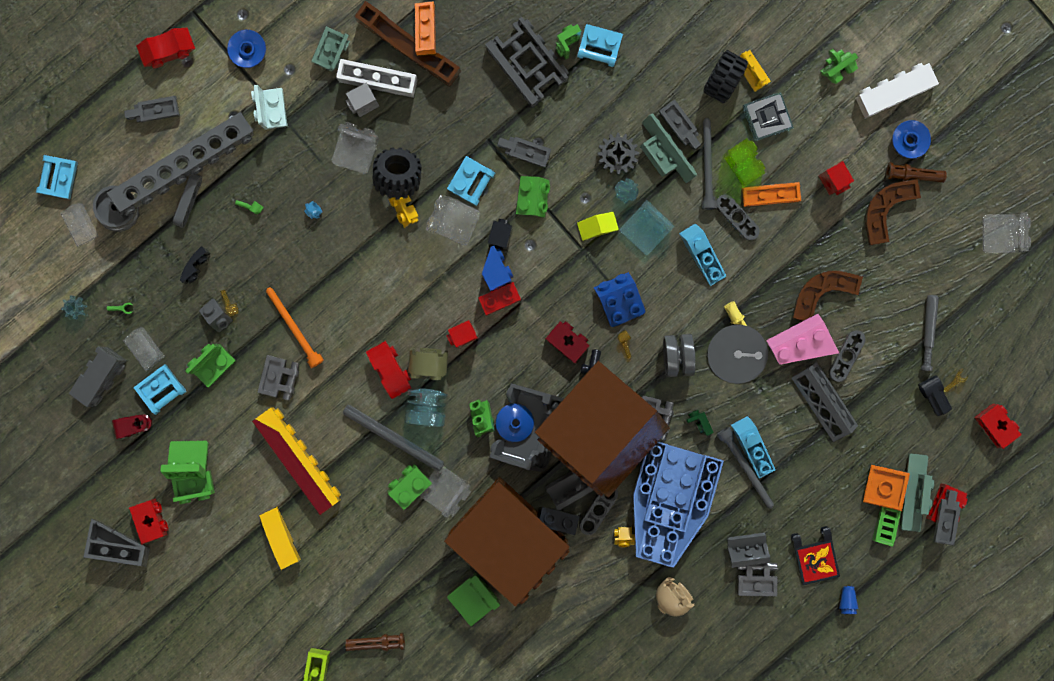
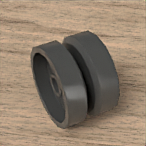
M117 186L105 187L96 194L93 200L95 217L110 231L123 232L129 230L136 224L139 218V206L136 207L137 210L128 216L126 214L121 216L118 210L113 211L116 210L115 206L107 192ZM131 193L128 194L127 198L129 200L135 199Z
M681 334L679 345L674 335L663 336V358L666 377H677L679 365L683 376H693L695 374V348L692 334Z

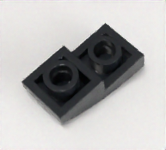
M201 246L187 262L180 277L182 283L187 284L189 282L191 284L199 277L198 274L201 271L197 265L200 266L208 260L207 256L211 254L205 247Z

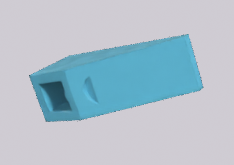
M697 224L679 233L686 248L710 286L726 277L704 231Z
M747 416L732 424V429L757 477L760 479L775 471L776 469L757 427Z

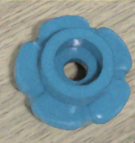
M314 201L305 204V213L311 219L320 217L322 209Z

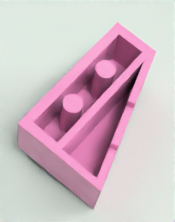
M819 314L766 340L779 365L839 353Z

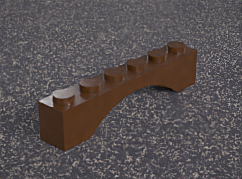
M367 1L364 2L354 16L359 24L448 87H451L461 73L459 66L437 52L436 54L417 56L415 38Z

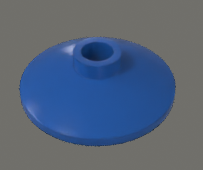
M241 30L230 38L227 47L228 55L237 66L251 68L263 60L266 53V44L257 32ZM247 47L251 48L250 53H245Z
M908 120L896 127L892 136V143L897 153L901 156L911 159L918 158L929 149L931 135L923 123L916 120ZM908 137L912 138V144L907 142Z
M521 404L506 405L499 411L496 417V429L500 436L507 441L519 442L526 439L534 427L532 413ZM514 419L519 421V425L516 427L512 424Z

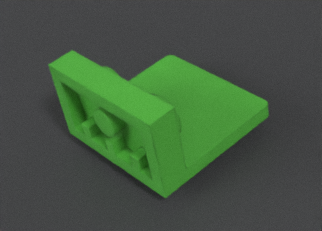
M208 344L201 350L202 355L198 359L193 358L187 364L188 368L185 372L187 374H195L209 388L236 360L221 344Z
M171 441L168 464L161 465L160 472L167 479H205L209 443L207 441Z
M477 572L447 596L470 626L474 625L492 609L498 608L501 603Z

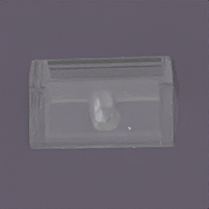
M82 203L73 204L61 212L77 247L98 237Z
M143 327L133 330L123 340L145 371L164 358L163 353Z

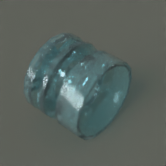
M418 388L408 390V395L416 396V400H407V403L415 405V409L406 410L405 423L444 427L446 414L437 410L440 407H446L447 404L439 403L438 400L439 398L447 399L448 394L433 389Z

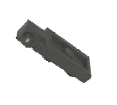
M176 96L138 102L134 105V109L124 111L127 120L136 119L137 122L142 123L180 116Z
M675 100L659 110L660 115L684 145L689 144L694 151L701 146V143L696 138L699 136L696 127Z
M510 137L509 140L499 138L497 144L498 147L506 149L505 154L543 168L546 167L551 152L550 148L518 137Z
M946 490L945 499H941L939 503L933 538L935 543L953 546L955 544L961 507H959L960 502L956 501L958 493L956 491Z

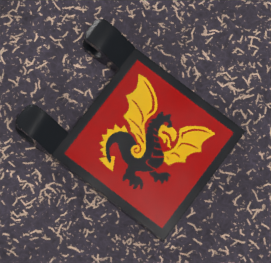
M828 526L821 527L824 541L802 546L801 536L798 533L791 534L802 585L840 577L831 529Z

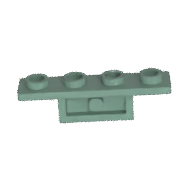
M653 113L650 114L642 124L652 138L644 142L640 148L662 177L676 169L685 183H688L697 176V173L684 157L682 151L673 142L671 136L660 124V121Z
M911 453L908 455L906 473H910L903 503L902 530L920 532L922 514L928 515L929 510L932 508L930 495L934 489V480H932V476L927 475V455Z

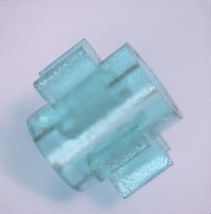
M626 178L625 182L621 180L615 187L616 197L624 203H627L628 200H635L639 193L638 184L629 178Z
M70 295V300H63L65 304L61 310H65V317L69 318L72 315L73 319H78L79 314L85 315L83 310L87 305L82 304L83 298L79 297L76 300L75 296ZM72 304H75L76 311H72Z

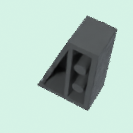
M109 347L96 348L97 356L93 362L91 360L88 361L86 365L88 367L83 375L79 376L69 392L71 396L86 407L97 406L103 398L101 396L105 390L108 391L112 387L115 376L120 375L126 367L124 364L127 360Z
M91 519L84 558L147 567L150 547L98 520Z

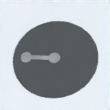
M731 325L723 328L712 338L708 347V362L712 371L720 379L729 383L740 384L755 379L763 371L768 360V348L764 338L758 331L745 325Z

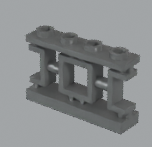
M520 17L517 22L512 24V27L517 32L504 43L496 36L494 40H490L485 44V48L530 107L533 108L540 100L544 99L540 89L552 80L558 86H561L562 83L568 81L567 75L569 72L563 64L559 65L557 63V57L551 49L549 51L546 49L544 39L539 34L536 36L530 21ZM521 27L537 46L536 48L531 42L523 48L517 40L524 35ZM497 45L500 47L502 51H504L510 45L516 51V53L509 58L511 63L513 64L512 66L506 60V58L503 56L500 50L496 47ZM528 50H531L540 64L526 74L516 60ZM544 57L560 77L555 72L547 78L542 74L540 70L547 65ZM520 75L525 81L533 75L540 83L533 88L536 96L520 78Z

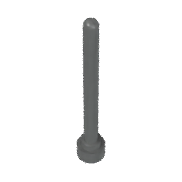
M705 118L703 120L705 197H703L701 203L702 210L717 209V201L713 197L711 121L709 118Z
M727 427L716 434L717 437L724 444L728 445L766 507L769 509L773 508L774 503L734 442L731 428Z

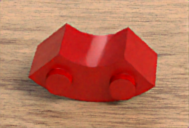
M174 28L161 35L145 38L136 45L144 67L152 66L153 68H159L164 63L177 58H187L190 56L189 53L195 50L188 28Z
M384 341L366 351L374 370L377 371L381 378V383L391 399L412 389L409 383L412 379L408 371H403L396 357L399 355L394 346L390 347Z

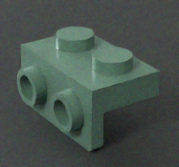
M326 26L311 63L331 72L335 68L338 69L340 59H342L340 58L342 50L346 51L350 42L347 40L349 35L346 33L342 34Z

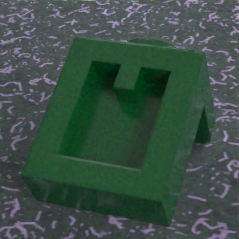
M695 410L688 414L689 417L685 419L686 422L690 423L698 419L699 422L696 425L700 433L704 432L706 436L714 433L704 411L699 412V410Z

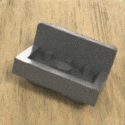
M765 533L727 538L728 554L732 568L770 563Z

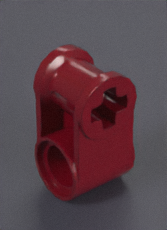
M145 414L112 420L115 437L120 439L145 432L151 428L152 420ZM143 421V424L139 426L138 422Z

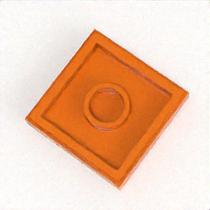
M871 465L863 502L902 511L910 473Z

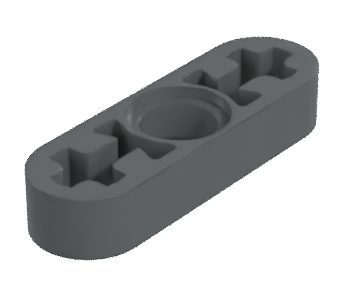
M193 173L190 175L176 210L173 225L181 228L185 227L200 189L202 176L193 175Z
M727 194L719 196L716 200L717 210L745 240L751 241L757 238L760 231L756 223L731 196ZM727 199L729 201L727 205L730 207V209L733 206L736 209L732 210L729 213V215H727L726 212H728L729 210L727 207L722 208L720 206L722 203L720 200ZM733 213H741L743 219L740 223H735L732 220ZM747 220L749 223H747L746 226L749 229L752 227L754 228V236H747V229L745 227H742V229H740L739 226L744 224Z
M851 331L845 338L839 353L829 369V377L833 381L840 382L848 376L865 343V335L861 331ZM858 334V339L860 340V342H856L853 346V348H856V351L852 348L846 347L847 344L849 346L852 345L854 340L851 337L856 336ZM846 350L852 354V359L848 362L842 359V353ZM838 361L844 365H848L847 368L842 367L840 371L842 373V376H838L836 378L834 370H838L841 366L840 364H837Z

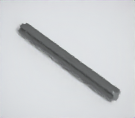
M351 405L345 407L343 411L345 416L434 470L440 471L444 465L442 460Z

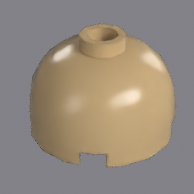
M668 577L657 588L656 600L658 608L664 614L667 613L670 616L676 617L682 616L694 606V604H691L693 598L680 582L677 585L673 582L674 578Z

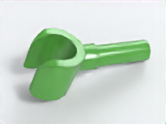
M238 200L235 202L236 205L244 207L255 214H259L263 209V206L256 201L252 205Z
M125 303L123 306H107V311H123L126 314H132L133 312H126L125 307L133 304Z

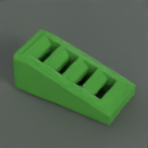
M881 506L872 537L873 541L894 546L901 511ZM885 511H891L895 514L894 516L885 514ZM884 518L893 520L892 524L884 522ZM882 526H887L891 529L890 531H887L882 529ZM881 533L889 535L888 539L880 537Z

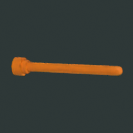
M271 287L267 288V295L307 354V363L312 369L322 363L324 359L320 354L312 350L275 291Z

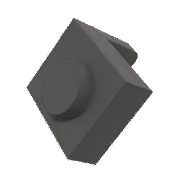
M214 298L199 310L207 323L217 332H221L233 321Z

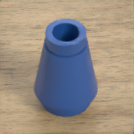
M843 586L839 606L841 614H857V609L859 608L854 587Z

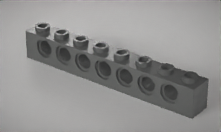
M239 112L107 192L108 197L121 216L125 214L128 216L137 210L136 207L141 204L147 205L153 201L154 196L167 193L172 185L183 183L186 181V177L192 173L193 175L198 174L205 165L216 163L223 154L226 153L228 155L236 150V146L241 143L245 145L250 142L254 136L253 129L242 113ZM229 132H235L237 134V137L234 139H229L227 137V134ZM213 142H219L221 144V146L218 149H213L210 147V145ZM196 152H202L204 153V157L201 159H196L194 157V154ZM180 162H186L188 164V166L185 169H179L177 167V165ZM169 172L171 177L169 179H162L161 174ZM147 182L154 183V187L150 190L145 189L144 185ZM131 192L138 194L134 200H129L127 196Z

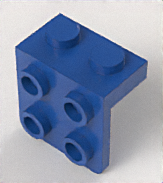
M629 272L620 274L612 280L601 282L598 286L594 287L611 327L618 326L645 313L638 289Z

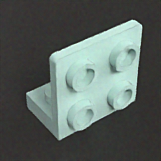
M254 85V91H251L253 103L256 102L257 110H254L255 121H258V124L265 130L288 127L283 89L262 90L259 85Z

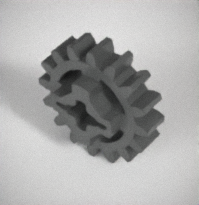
M619 133L616 134L615 138L610 134L609 140L603 139L605 145H599L598 147L602 150V152L597 153V156L602 157L599 160V164L604 163L603 169L609 168V174L616 171L617 175H619L621 170L626 174L628 172L627 168L633 169L632 163L638 162L634 158V156L639 155V152L634 151L638 145H632L633 138L627 140V134L623 138L620 137ZM611 143H614V147L612 149L606 150V148ZM622 143L626 144L629 147V149L623 147ZM617 148L620 153H623V155H621L619 159V162L617 155H613L616 152ZM630 158L629 162L622 166V161ZM607 159H611L614 165L610 164Z

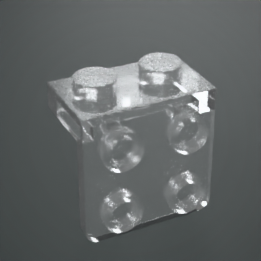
M346 122L344 125L340 123L338 128L340 135L332 157V163L367 174L378 144V136L371 129L364 128L363 131L357 129L355 124Z
M440 195L435 202L432 216L427 221L426 230L444 236L461 245H468L479 219L480 211L452 197Z
M1028 212L987 214L983 216V251L985 253H1022L1029 251L1031 238L1028 236V229L1031 226V219L1028 217Z
M443 466L440 471L434 470L429 477L432 484L419 496L440 510L442 515L448 519L450 515L454 517L459 510L458 503L460 500L463 499L465 501L469 496L471 485Z

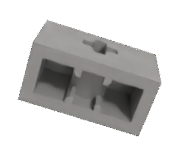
M367 82L346 93L349 98L345 100L352 113H357L359 117L379 107Z

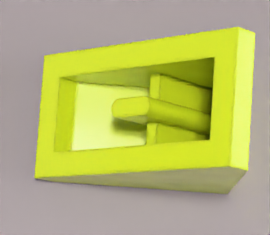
M614 212L595 215L577 222L582 241L619 230Z

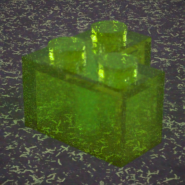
M748 138L723 155V158L743 187H746L766 173L760 159L757 160L755 157L758 154L756 152L758 150L757 146L752 140L749 141Z

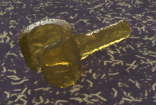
M225 290L220 291L226 304V312L230 315L238 314L237 304L230 303Z
M624 330L619 333L618 339L624 347L626 357L631 358L627 344L631 337Z
M960 369L955 376L956 378L944 390L948 392L959 382L964 383L968 379L969 374L965 378H961L959 374L964 369Z

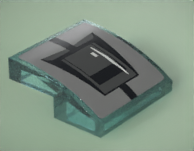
M781 92L743 105L755 141L794 128Z

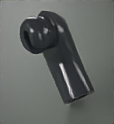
M592 350L589 365L583 364L581 366V374H587L597 361L600 362V350Z

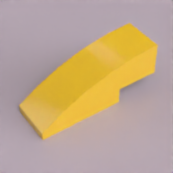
M278 507L259 515L280 569L282 570L300 561L301 559L293 544L292 536Z

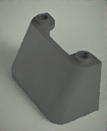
M511 383L506 393L508 402L521 404L528 408L533 415L534 427L531 434L522 441L511 442L502 438V440L494 442L490 449V458L527 470L544 472L549 464L551 452L537 440L539 436L535 431L564 398ZM514 419L512 421L513 426L516 427L519 425V421L517 419Z

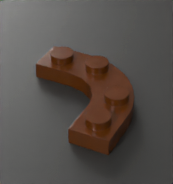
M918 179L891 184L880 190L872 198L865 216L869 246L890 242L886 223L888 211L896 203L921 198Z
M827 271L812 277L804 284L798 294L792 318L805 321L814 316L816 304L825 292L833 290L856 296L859 295L863 276L843 271Z

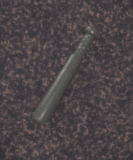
M928 295L926 301L923 346L925 347L924 363L921 366L922 371H933L931 355L932 348L934 347L939 297L937 295Z

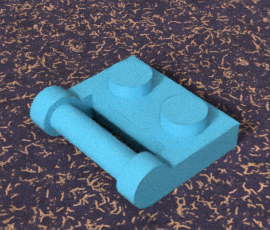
M586 24L577 57L582 59L583 57L614 67L623 34ZM586 45L612 52L611 57L585 50Z
M43 155L42 161H44L40 185L37 187L36 193L71 199L78 162ZM52 163H55L51 189H47Z
M466 156L447 190L477 206L480 202L478 199L489 180L496 173ZM479 172L484 173L473 195H468L467 193Z
M166 364L134 387L154 415L158 414L162 407L178 395L186 393V389ZM171 384L174 386L175 389L158 402L154 403L152 401L155 396Z

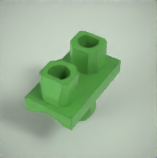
M831 49L828 52L830 57L826 60L828 66L820 72L823 76L828 77L832 83L837 84L843 79L840 73L841 69L844 68L849 74L858 69L855 61L858 56L856 53L851 54L850 52L844 54L842 49L838 52Z
M480 400L471 402L470 410L475 436L478 438L484 433L495 431L490 403L487 400L484 402Z

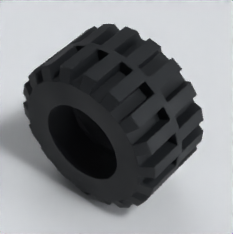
M729 50L723 52L704 86L703 93L723 104L726 103L742 78L748 61Z
M399 147L398 149H385L383 153H379L377 158L374 159L373 186H375L377 192L380 191L382 196L387 195L389 199L394 197L395 200H400L401 197L405 199L408 198V195H414V191L417 192L419 189L422 166L420 159L416 158V154H411L410 150H402L403 148Z

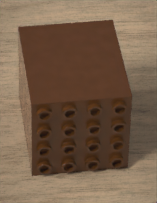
M597 361L535 433L539 436L537 440L598 495L602 496L604 494L609 498L670 427L655 408L601 362Z
M500 476L448 532L444 540L448 546L515 607L518 603L522 605L528 599L529 591L532 588L536 590L543 582L542 577L545 574L549 575L556 568V561L558 559L563 560L570 552L567 537L561 532L551 530L537 517L538 511Z

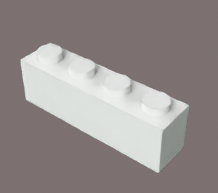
M340 59L336 77L341 83L361 86L367 82L370 89L414 98L418 80L415 74Z
M920 63L912 67V71L909 73L902 71L894 75L895 79L888 81V79L877 83L878 87L871 89L867 87L859 91L860 95L855 99L864 118L873 116L937 86L939 83L930 63L924 66Z

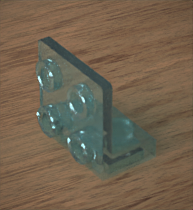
M646 200L620 228V232L645 255H648L675 226Z

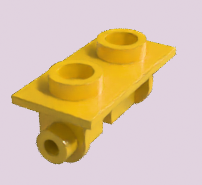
M750 50L740 55L741 58L748 61L743 75L754 92L771 82Z
M409 195L405 199L403 197L400 200H395L394 197L389 199L390 204L395 207L398 221L403 224L404 228L410 223L414 224L419 221V216L414 206H406L407 203L411 202Z
M618 527V529H614V537H618L615 538L614 545L619 547L635 545V534H632V527Z

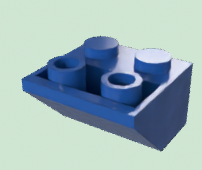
M495 246L490 248L482 271L490 292L512 283L511 278H513L509 266L505 267L502 262L505 258L500 248L496 250Z

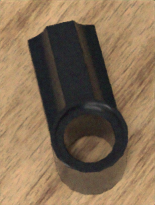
M937 375L918 384L920 392L925 399H928L936 416L944 415L952 410L943 392L944 386Z

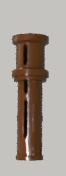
M889 162L886 168V179L898 178L902 179V181L918 179L944 183L947 177L946 171L913 168L909 164L902 166Z
M400 633V635L384 634L382 637L346 639L345 646L346 651L370 649L388 651L389 649L399 648L405 650L404 633ZM360 643H373L369 645H357Z

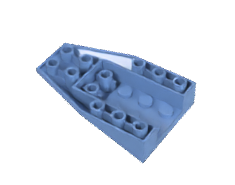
M657 442L642 459L633 494L636 557L674 568L708 518L723 460Z

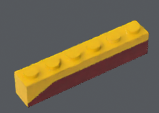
M272 407L252 422L321 515L341 500L339 497L341 494L335 486L332 487L328 481L330 479L324 471H320L316 466L318 462L313 455L309 456L305 451L307 447L301 439L297 440L294 435L296 433L294 428L284 422L283 418L285 417L278 408Z

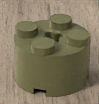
M411 348L408 373L411 374V378L420 379L422 376H430L431 380H441V378L447 375L448 351L442 354L441 349L420 348V352H415V348Z

